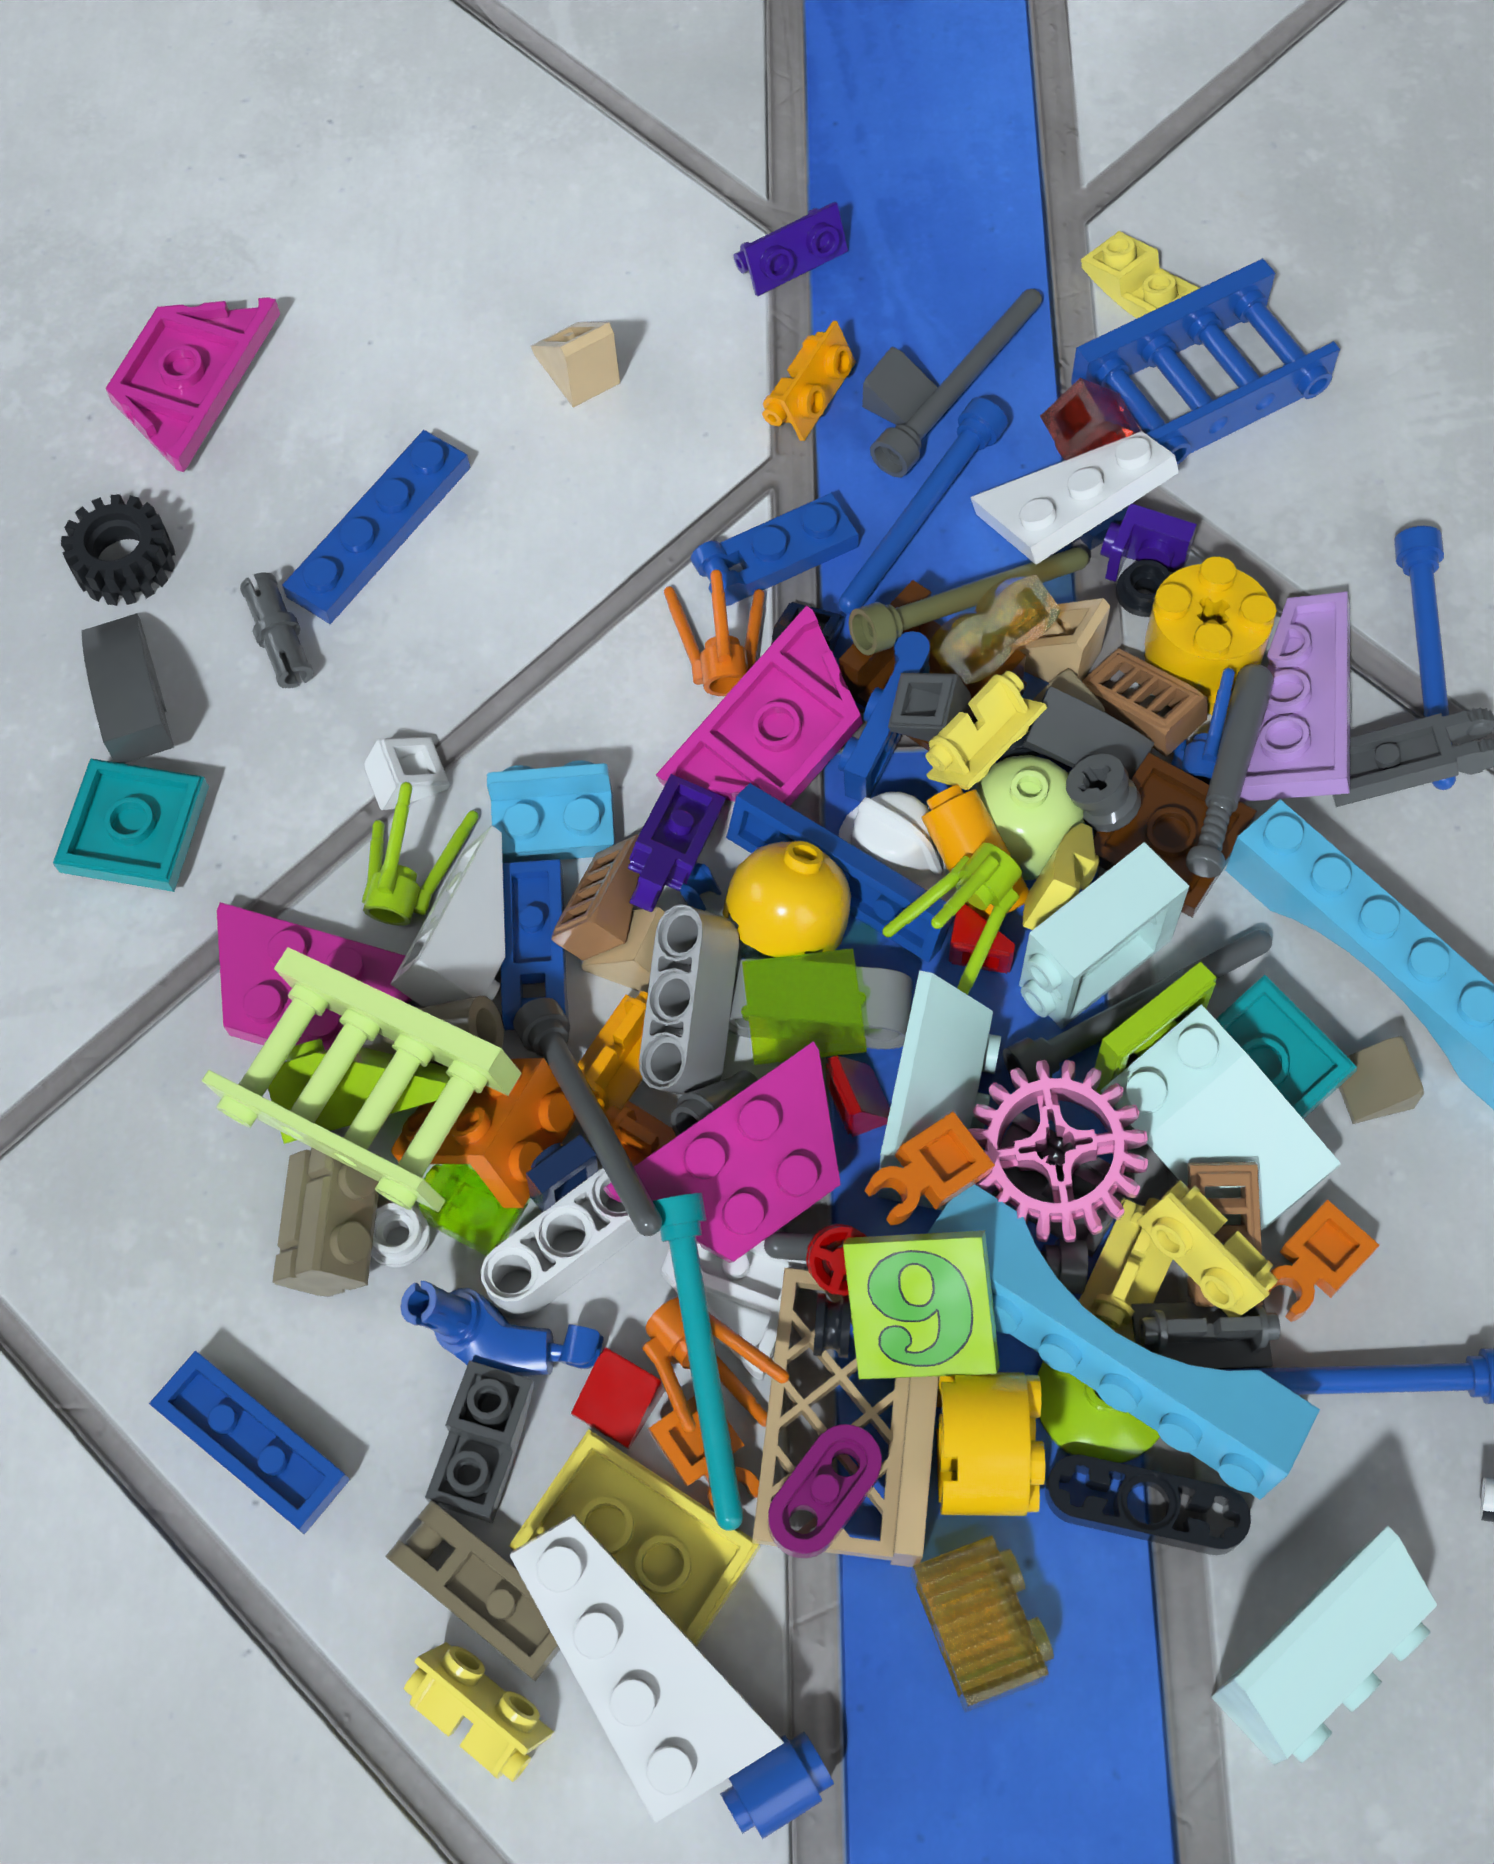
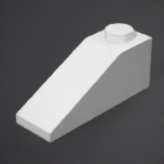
M492 825L462 852L391 982L393 987L423 1007L477 996H486L493 1000L499 990L500 983L494 980L505 958L502 832Z

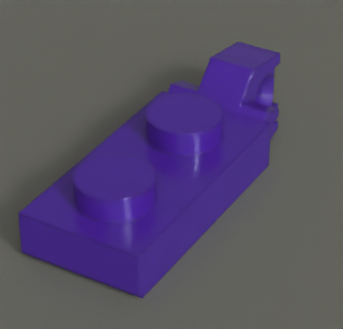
M670 774L635 842L629 858L631 861L628 869L640 874L637 887L629 901L630 904L653 912L665 885L680 891L683 883L687 884L720 815L726 797Z

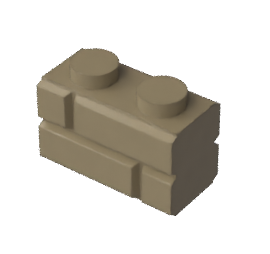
M312 1147L311 1150L305 1149L290 1155L277 1244L280 1248V1253L275 1258L272 1282L278 1286L325 1297L343 1293L345 1290L367 1286L379 1195L375 1187L379 1182Z

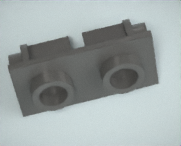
M1264 1300L1263 1305L1254 1306L1240 1317H1228L1221 1308L1196 1306L1193 1302L1130 1305L1134 1310L1132 1323L1135 1343L1153 1353L1188 1365L1212 1369L1266 1368L1273 1366L1270 1340L1279 1339L1280 1321L1277 1313H1266Z

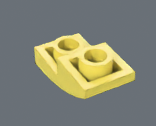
M1118 231L1081 259L1082 269L1113 301L1136 319L1199 289V287L1159 267L1157 249L1121 231Z
M1080 823L1064 836L1029 890L1023 910V927L1031 930L1035 929L1077 896L1080 889L1084 890L1090 885L1099 864V857L1095 854L1092 827Z

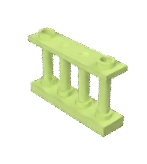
M287 947L274 970L292 988L288 994L292 1001L239 1084L211 1070L207 1071L202 1082L221 1098L216 1108L226 1116L249 1128L258 1119L379 1182L375 1187L379 1194L405 1209L411 1210L415 1201L439 1212L446 1200L422 1176L473 1092L481 1093L486 1085L509 1096L522 1073L502 1048ZM327 1008L342 1016L339 1021L344 1026L292 1109L289 1111L264 1098V1093L313 1016H322ZM378 1034L395 1041L392 1047L396 1050V1053L344 1137L342 1138L315 1124L318 1116L365 1041H374ZM432 1059L449 1067L446 1073L451 1078L398 1165L368 1151V1148L419 1065L427 1067Z

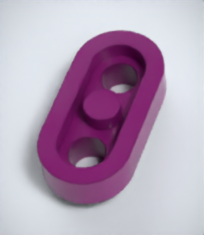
M844 1424L831 1427L818 1437L776 1493L769 1507V1533L781 1551L796 1558H811L820 1555L831 1546L878 1480L882 1457L880 1448L871 1434L858 1426ZM847 1454L857 1461L859 1469L854 1475L843 1477L834 1471L832 1461L839 1455ZM798 1511H808L816 1518L817 1526L808 1534L797 1533L790 1525L789 1520L791 1516Z

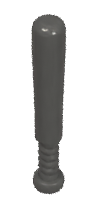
M1259 664L1246 665L1237 674L1214 770L1205 799L1208 809L1203 821L1204 825L1201 828L1197 846L1191 848L1186 857V866L1189 871L1201 877H1217L1225 867V857L1221 850L1232 812L1236 811L1239 804L1246 774L1274 684L1271 671Z

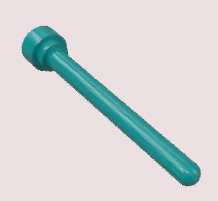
M692 1193L654 1200L653 1203L662 1218L661 1240L662 1242L669 1241L715 1518L717 1524L723 1530L733 1531L743 1522V1510L696 1236L702 1235L700 1222L706 1221L707 1218L702 1193Z

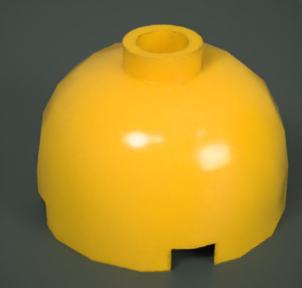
M804 841L777 842L757 848L738 865L727 890L722 914L725 918H729L731 915V918L739 925L737 929L739 939L744 944L765 955L787 961H803L806 951L816 952L823 949L820 957L823 958L831 955L842 942L848 924L851 892L842 869L817 846Z

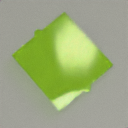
M853 948L742 961L747 1005L742 1007L741 1014L745 1021H749L754 1065L784 1062L812 1042L819 1049L820 1057L867 1052L861 1010L866 1005V995L863 992H859Z

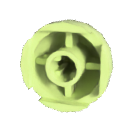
M1032 755L1008 757L993 764L988 774L970 789V791L976 789L1010 855L1019 865L1024 880L1037 879L1064 836L1080 823L1085 824L1083 819L1084 810L1074 805L1066 791V780L1069 773L1048 759Z

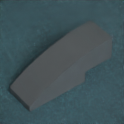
M136 613L81 630L84 661L93 705L103 743L114 762L125 764L174 748L164 713L167 710L138 614Z

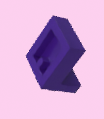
M1131 503L1121 525L1111 522L1104 538L1100 555L1109 558L1105 579L1117 582L1126 558L1135 561H1156L1172 573L1184 568L1189 558L1197 524Z

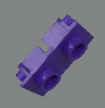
M834 201L820 209L814 208L808 212V215L751 243L744 242L740 245V251L733 256L734 262L742 274L749 271L756 296H760L848 252L838 204Z

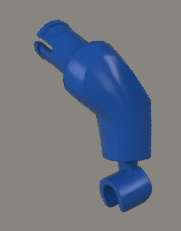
M421 1281V1286L418 1283L411 1284L401 1299L400 1308L403 1318L413 1325L433 1330L440 1345L466 1365H468L469 1361H473L518 1376L549 1375L553 1371V1362H561L580 1369H589L594 1366L600 1355L604 1337L597 1330L578 1325H569L564 1344H555L550 1329L510 1324L488 1299L470 1288H459L449 1293L432 1283Z

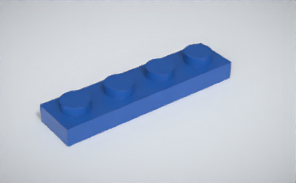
M423 430L282 584L286 597L331 625L470 469L468 455Z
M749 783L736 795L726 836L727 839L750 853H753L761 846L777 842L804 841L817 846L842 869L848 881L851 892L849 914L882 935L884 926L927 891L753 784ZM939 899L911 923L904 926L892 937L887 938L929 963L941 950L953 916L942 928L935 929L932 927L931 920L946 903L944 900Z

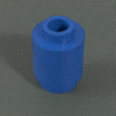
M804 1731L788 1740L785 1734L780 1737L784 1742L782 1745L728 1778L732 1786L721 1792L720 1795L742 1834L755 1826L761 1838H766L822 1802L820 1793L834 1785L827 1768Z

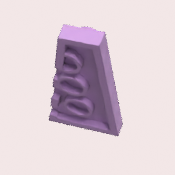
M1348 592L1287 598L1267 655L1269 662L1267 668L1273 675L1274 684L1246 774L1240 802L1350 793V604Z

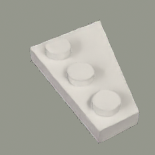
M1140 431L970 498L976 515L1033 563L1038 564L1178 474L1179 470L1175 455Z

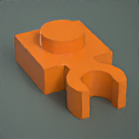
M953 1111L899 1147L895 1157L904 1168L887 1166L878 1170L872 1176L864 1191L870 1197L882 1188L895 1189L900 1194L902 1203L896 1205L890 1211L886 1220L890 1225H898L911 1216L919 1203L920 1196L923 1194L935 1210H937L989 1175L995 1164Z
M1327 1199L1280 1250V1253L1293 1265L1278 1266L1270 1271L1278 1279V1282L1268 1292L1271 1293L1273 1288L1279 1285H1286L1294 1290L1297 1302L1293 1304L1285 1317L1290 1322L1296 1321L1311 1306L1315 1296V1285L1332 1298L1379 1247V1244Z
M694 1395L687 1400L689 1410L696 1425L693 1432L687 1433L682 1429L674 1410L649 1427L648 1430L686 1486H689L701 1476L705 1477L709 1483L708 1502L714 1511ZM727 1420L732 1451L735 1453L744 1446V1443ZM735 1467L738 1482L745 1486L752 1498H757L759 1488L757 1477L745 1468Z

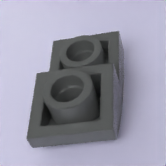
M1050 686L1041 701L1046 704L1047 709L1031 724L1022 745L1071 768H1074L1078 762L1089 756L1100 753L1112 754L1120 759L1128 773V779L1131 780L1147 754L1151 752L1154 742L1114 717Z
M473 1361L468 1362L445 1424L449 1433L425 1495L428 1503L433 1501L439 1507L493 1524L523 1431L535 1384L533 1380Z

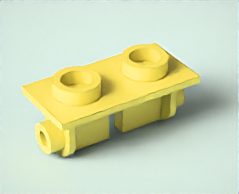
M1006 671L1003 675H993L988 683L968 703L977 719L976 723L972 722L968 713L959 712L937 736H934L929 741L930 750L926 753V759L933 768L926 774L928 779L951 786L958 784L961 789L969 790L988 774L990 767L1014 742L1020 740L1028 732L1031 724L1047 709L1046 704L1022 698L1020 692L1024 688V684L1013 672Z
M1179 1180L1161 1197L1157 1204L1136 1222L1151 1236L1155 1246L1162 1253L1171 1257L1196 1282L1209 1302L1221 1308L1228 1317H1240L1267 1298L1270 1294L1268 1291L1278 1282V1279L1270 1272L1273 1264L1266 1260L1239 1231L1232 1234L1222 1244L1214 1235L1228 1220L1200 1192L1196 1185L1189 1189Z
M1149 1198L1145 1206H1140L1127 1199L1123 1204L1124 1215L1119 1220H1116L1086 1284L1085 1291L1079 1299L1084 1308L1116 1333L1134 1343L1132 1323L1134 1310L1130 1305L1154 1302L1173 1260L1155 1246L1151 1236L1136 1222L1160 1201L1155 1198Z
M445 1642L418 1656L414 1661L419 1668L411 1675L404 1686V1691L412 1696L409 1703L410 1706L420 1712L448 1737L456 1731L464 1717H466L473 1723V1726L459 1746L486 1768L496 1779H499L504 1774L512 1782L516 1781L531 1761V1757L527 1753L551 1738L554 1731L539 1720L540 1714L537 1708L522 1695L503 1690L484 1674L485 1667L482 1662L464 1648L451 1646Z

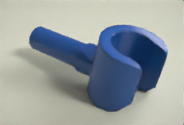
M697 863L687 884L683 883L679 892L687 906L706 911L707 909L699 895L710 891L720 896L722 892L710 869L705 864Z

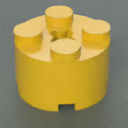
M1220 556L1205 559L1202 564L1184 567L1168 576L1156 592L1145 635V662L1184 681L1204 695H1217L1223 670L1232 668L1235 672L1231 689L1233 691L1237 674L1241 668L1249 664H1261L1277 612L1276 605L1270 599L1265 589L1254 578L1236 569L1234 563L1227 558Z
M1024 1372L939 1376L937 1407H942V1414L939 1415V1429H937L938 1498L939 1502H941L940 1514L1027 1516L1028 1512H1039L1040 1485L1045 1483L1044 1442L1036 1441V1418L1041 1416L1040 1376L1025 1375Z

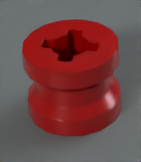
M836 1223L825 1226L813 1235L807 1245L805 1260L808 1271L817 1284L831 1294L849 1295L843 1249L844 1242L847 1238L867 1237L850 1225Z

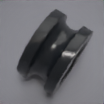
M817 1293L813 1356H822L825 1350L833 1349L837 1351L840 1358H848L851 1321L849 1295L843 1296L838 1302H832L828 1300L826 1294Z

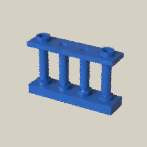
M1262 258L1077 347L1071 385L1082 399L1102 389L1111 390L1141 430L1175 455L1178 465L1189 454L1302 398L1311 399L1322 393L1332 381V374L1340 348L1333 341L1309 354L1302 350L1267 308L1275 272ZM1240 322H1249L1285 366L1260 377L1222 331ZM1195 344L1204 345L1238 386V389L1213 400L1176 353ZM1147 367H1157L1192 411L1166 424L1129 376Z

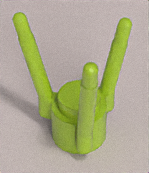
M404 782L400 786L383 865L385 826L381 820H376L372 825L368 877L362 898V903H364L363 912L379 922L397 926L410 924L413 912L420 915L427 914L432 894L479 817L478 813L474 810L467 813L420 888L416 883L417 873L408 867L398 865L410 808L409 804L412 794V784L410 782Z
M984 842L970 858L963 856L950 873L884 926L882 933L885 937H892L954 887L957 890L955 894L931 920V925L935 929L942 928L966 902L980 910H986L992 904L994 908L957 989L968 995L1007 912L1020 898L1012 887L1022 876V871L1014 859L1006 852L991 843Z

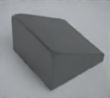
M892 346L864 380L862 407L895 425H905L938 387L903 352Z
M901 673L888 728L892 732L929 742L959 712L968 713V703L971 700L970 692L958 674Z

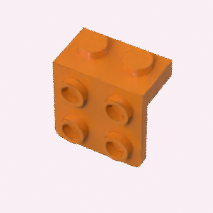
M544 1058L511 1059L522 1074L509 1096L486 1085L481 1093L473 1092L430 1164H470L503 1208H524L530 1198L526 1173L531 1170L533 1161L546 1148L556 1143H562L576 1119L570 1104ZM436 1101L418 1106L416 1111L404 1123L402 1132L391 1149V1153L398 1162Z

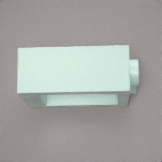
M1145 842L1029 933L1019 983L1021 994L1028 1006L1036 1014L1044 1018L1049 1016L1061 1029L1172 940L1189 885Z

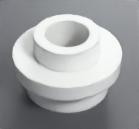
M393 1202L377 1208L372 1258L388 1267H403L419 1259L425 1252L430 1240V1227L421 1210L414 1205L411 1210H408ZM404 1227L409 1230V1236L404 1243L400 1245H390L387 1243V1237L393 1229Z

